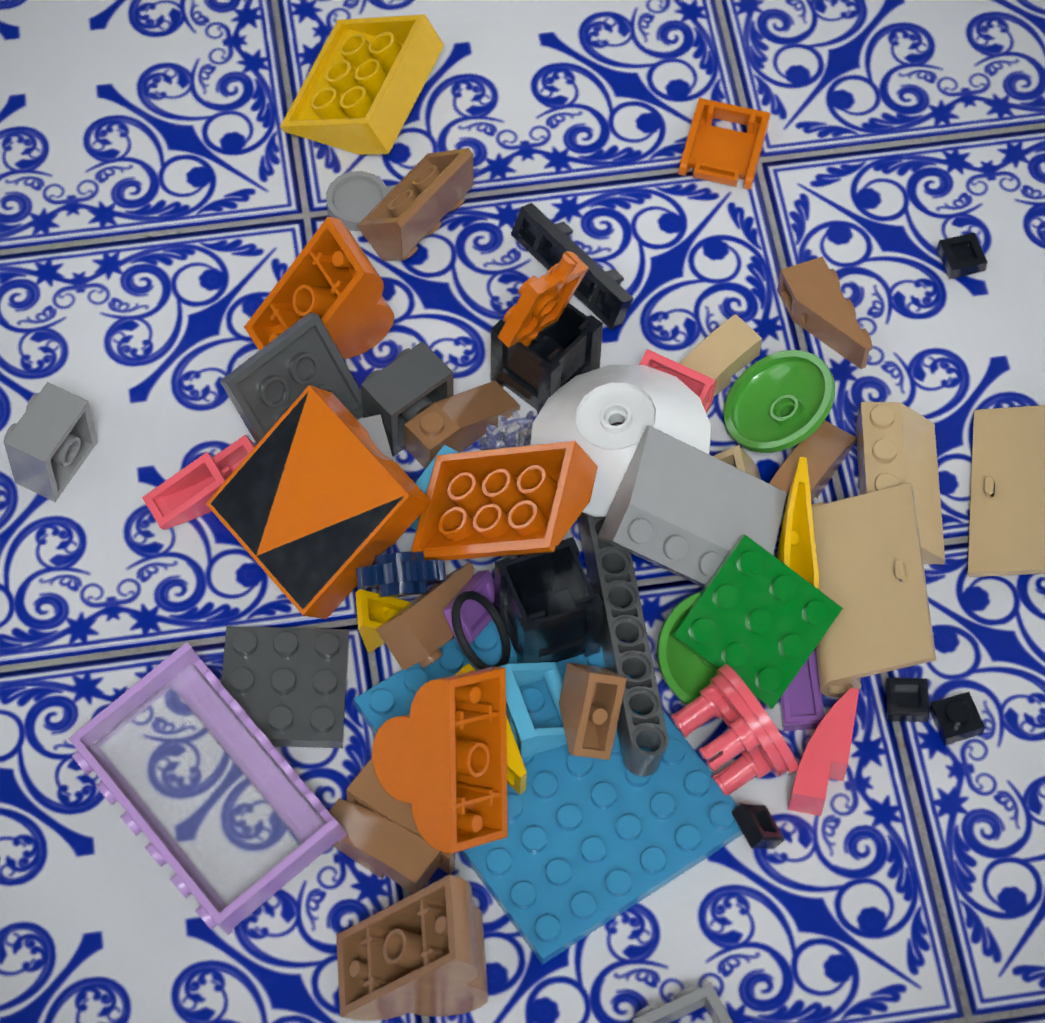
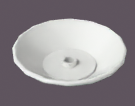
M608 365L575 376L547 399L533 422L530 445L576 441L598 466L591 499L583 513L593 517H606L647 425L707 454L710 452L712 426L701 399L676 376L646 365ZM616 422H621V423H622V424L616 425V426L612 425V424H614V423H616Z

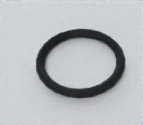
M474 591L462 592L453 603L452 625L463 653L478 669L507 665L511 653L510 640L499 612L480 593ZM472 599L479 602L490 614L497 627L502 644V657L496 665L485 664L474 653L465 637L460 619V608L466 600Z

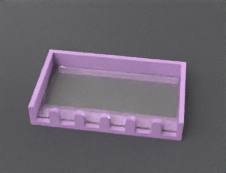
M187 642L68 738L78 750L72 755L73 759L87 775L94 770L102 780L96 785L97 789L111 805L117 801L122 805L126 812L120 816L121 819L136 836L141 832L146 835L151 842L145 847L160 867L168 863L176 874L170 880L185 898L191 894L195 896L201 904L195 911L211 930L218 925L227 935L232 933V929L333 844L337 841L340 842L347 836V833L338 821L333 818L321 801L307 787L295 770L281 756L265 734L255 725L239 703L229 694Z

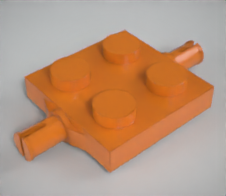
M566 251L563 253L559 263L551 267L545 275L539 278L536 276L530 277L520 287L518 293L521 296L517 303L504 315L503 320L506 323L500 331L498 338L508 348L518 342L529 347L540 331L559 320L589 267L575 253Z

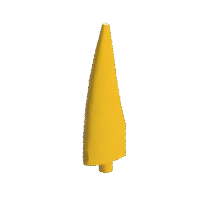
M799 457L783 517L776 558L819 590V571L807 458Z

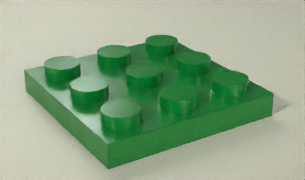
M741 535L670 636L716 670L725 664L729 665L747 685L756 699L768 709H773L843 608L747 535Z

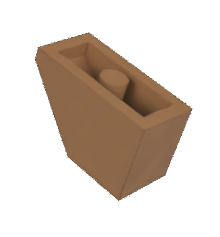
M567 662L559 706L569 754L610 760L627 681L626 677L604 667Z

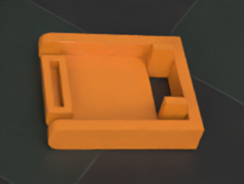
M699 98L678 174L686 176L689 168L694 169L693 178L737 187L739 179L744 180V189L751 190L771 113ZM715 118L747 125L748 130L745 133L712 126Z

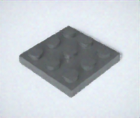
M309 312L220 380L256 444L261 441L309 385L332 392L356 419H360L363 416L361 390L319 315Z
M226 626L221 684L239 703L273 746L343 748L350 640L349 629Z

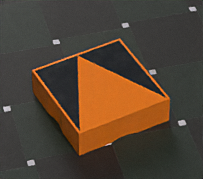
M309 385L206 502V505L303 616L327 619L357 586L356 569L370 566L374 562L375 556L380 555L389 546L393 545L432 501L396 462L385 456L377 448L367 430L332 392Z

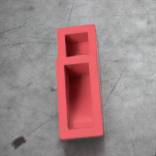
M244 435L214 457L206 452L143 496L142 499L159 527L165 530L211 512L206 502L254 449L256 444Z
M850 688L832 706L817 726L798 766L788 810L821 816L826 799L828 780L844 781L849 762L859 689Z

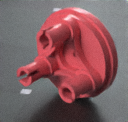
M727 664L717 669V675L710 679L711 684L699 691L701 696L675 714L670 715L672 721L685 738L714 717L717 719L722 718L729 728L728 731L705 747L698 749L701 756L708 760L706 763L713 772H716L718 768L738 754L742 755L716 774L711 775L725 796L730 795L754 777L760 779L770 771L776 777H780L784 773L790 775L798 769L795 757L769 715L743 680Z

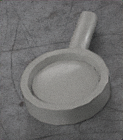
M351 171L342 174L330 183L326 192L327 213L330 217L342 220L348 230L360 231L357 225L396 185L386 186L382 179L364 171Z

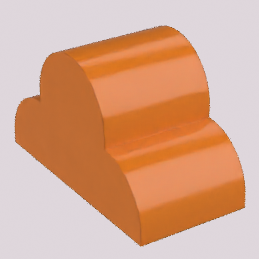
M327 217L244 328L260 351L309 312L319 315L342 358L348 359L363 354L376 346L390 331L394 322V313L382 296L384 290L382 278L342 220Z
M489 667L425 683L419 688L413 698L410 714L387 720L380 726L375 735L372 747V760L380 784L393 798L411 803L412 814L418 831L429 845L439 851L452 854L508 837L506 668Z

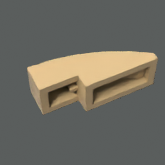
M734 314L698 344L679 364L716 380L715 397L730 385L731 376L760 355L762 338L737 314Z

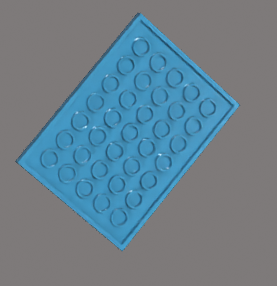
M493 619L476 639L469 644L474 653L488 665H496L502 657L500 635ZM455 638L440 648L443 655L430 665L422 668L417 663L404 671L402 669L353 699L354 707L375 735L380 726L387 720L410 714L413 698L419 688L425 683L453 676L468 663L475 670H480L468 660ZM510 640L511 653L508 664L517 663V655ZM600 647L599 653L587 657L581 654L556 663L563 681L567 662L605 668L602 647ZM626 675V676H628V677H630V678L636 679L635 677H633V676H631V675ZM545 679L519 687L535 729L563 727ZM633 711L634 713H636V714H638V715H644L643 713H641V712H639V711ZM664 711L668 745L661 764L654 774L646 777L637 776L625 767L617 728L610 760L573 756L569 754L567 744L522 758L527 771L526 791L519 795L507 783L508 837L460 851L542 965L743 835L731 813L739 806L729 794L724 795L711 777L713 773ZM639 747L641 750L651 752L649 749L645 747Z

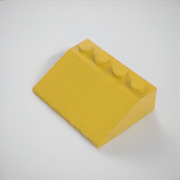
M426 15L337 20L280 125L283 132L358 155L389 154L444 47L442 40Z

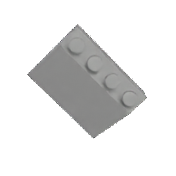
M647 425L597 538L699 586L705 587L741 535H747L769 553L774 554L787 492Z

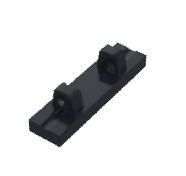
M533 203L522 206L511 236L547 270L559 263L563 253L566 251L575 253L589 268L574 295L611 330L622 326L626 312L633 301V297L620 286L624 277L615 269L605 272L570 239L573 229L565 222L554 224Z

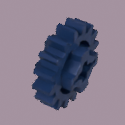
M408 551L375 556V565L356 569L358 589L365 590L378 589L379 598L428 593L427 584L446 581L445 562L438 559L426 561L424 560V552Z

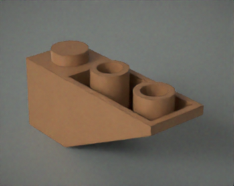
M823 256L781 269L777 292L792 321L858 368H866L869 351L872 350V341L868 331L860 328L856 320V311L852 301L849 298L845 299L836 271L829 269Z

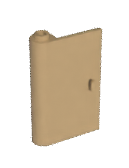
M1045 405L974 410L968 576L1045 574ZM994 485H995V493H994V496L992 497V493H993V491H994Z
M911 482L830 503L819 502L812 504L819 571V590L843 608L815 648L820 692L829 697H842L850 688L860 690V678L936 661L915 498Z

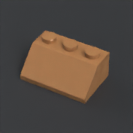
M469 148L428 153L357 225L382 261L398 259L403 261L411 257L417 251V244L421 239L435 232L442 224L440 220L448 212L457 209L464 202L465 198L463 196L473 187V153Z

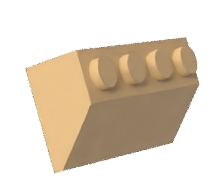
M861 402L856 422L860 495L911 482L914 491L923 564H944L945 551L935 424L901 402Z

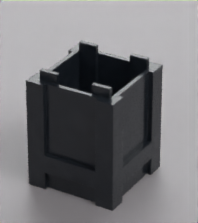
M570 303L567 304L559 320L540 331L529 347L518 342L508 348L498 338L500 331L506 323L502 319L491 328L490 380H496L502 388L505 386L537 410V415L547 399L575 376L600 368L603 323L592 315L586 316Z
M574 537L562 540L553 552L533 553L514 560L508 557L495 562L494 606L499 612L517 655V663H557L581 654L587 657L600 652L604 606L598 592L593 593L579 561V548Z

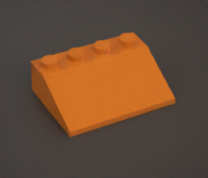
M576 441L437 455L426 496L432 502L420 515L411 552H424V560L426 561L553 552L590 502L598 466Z

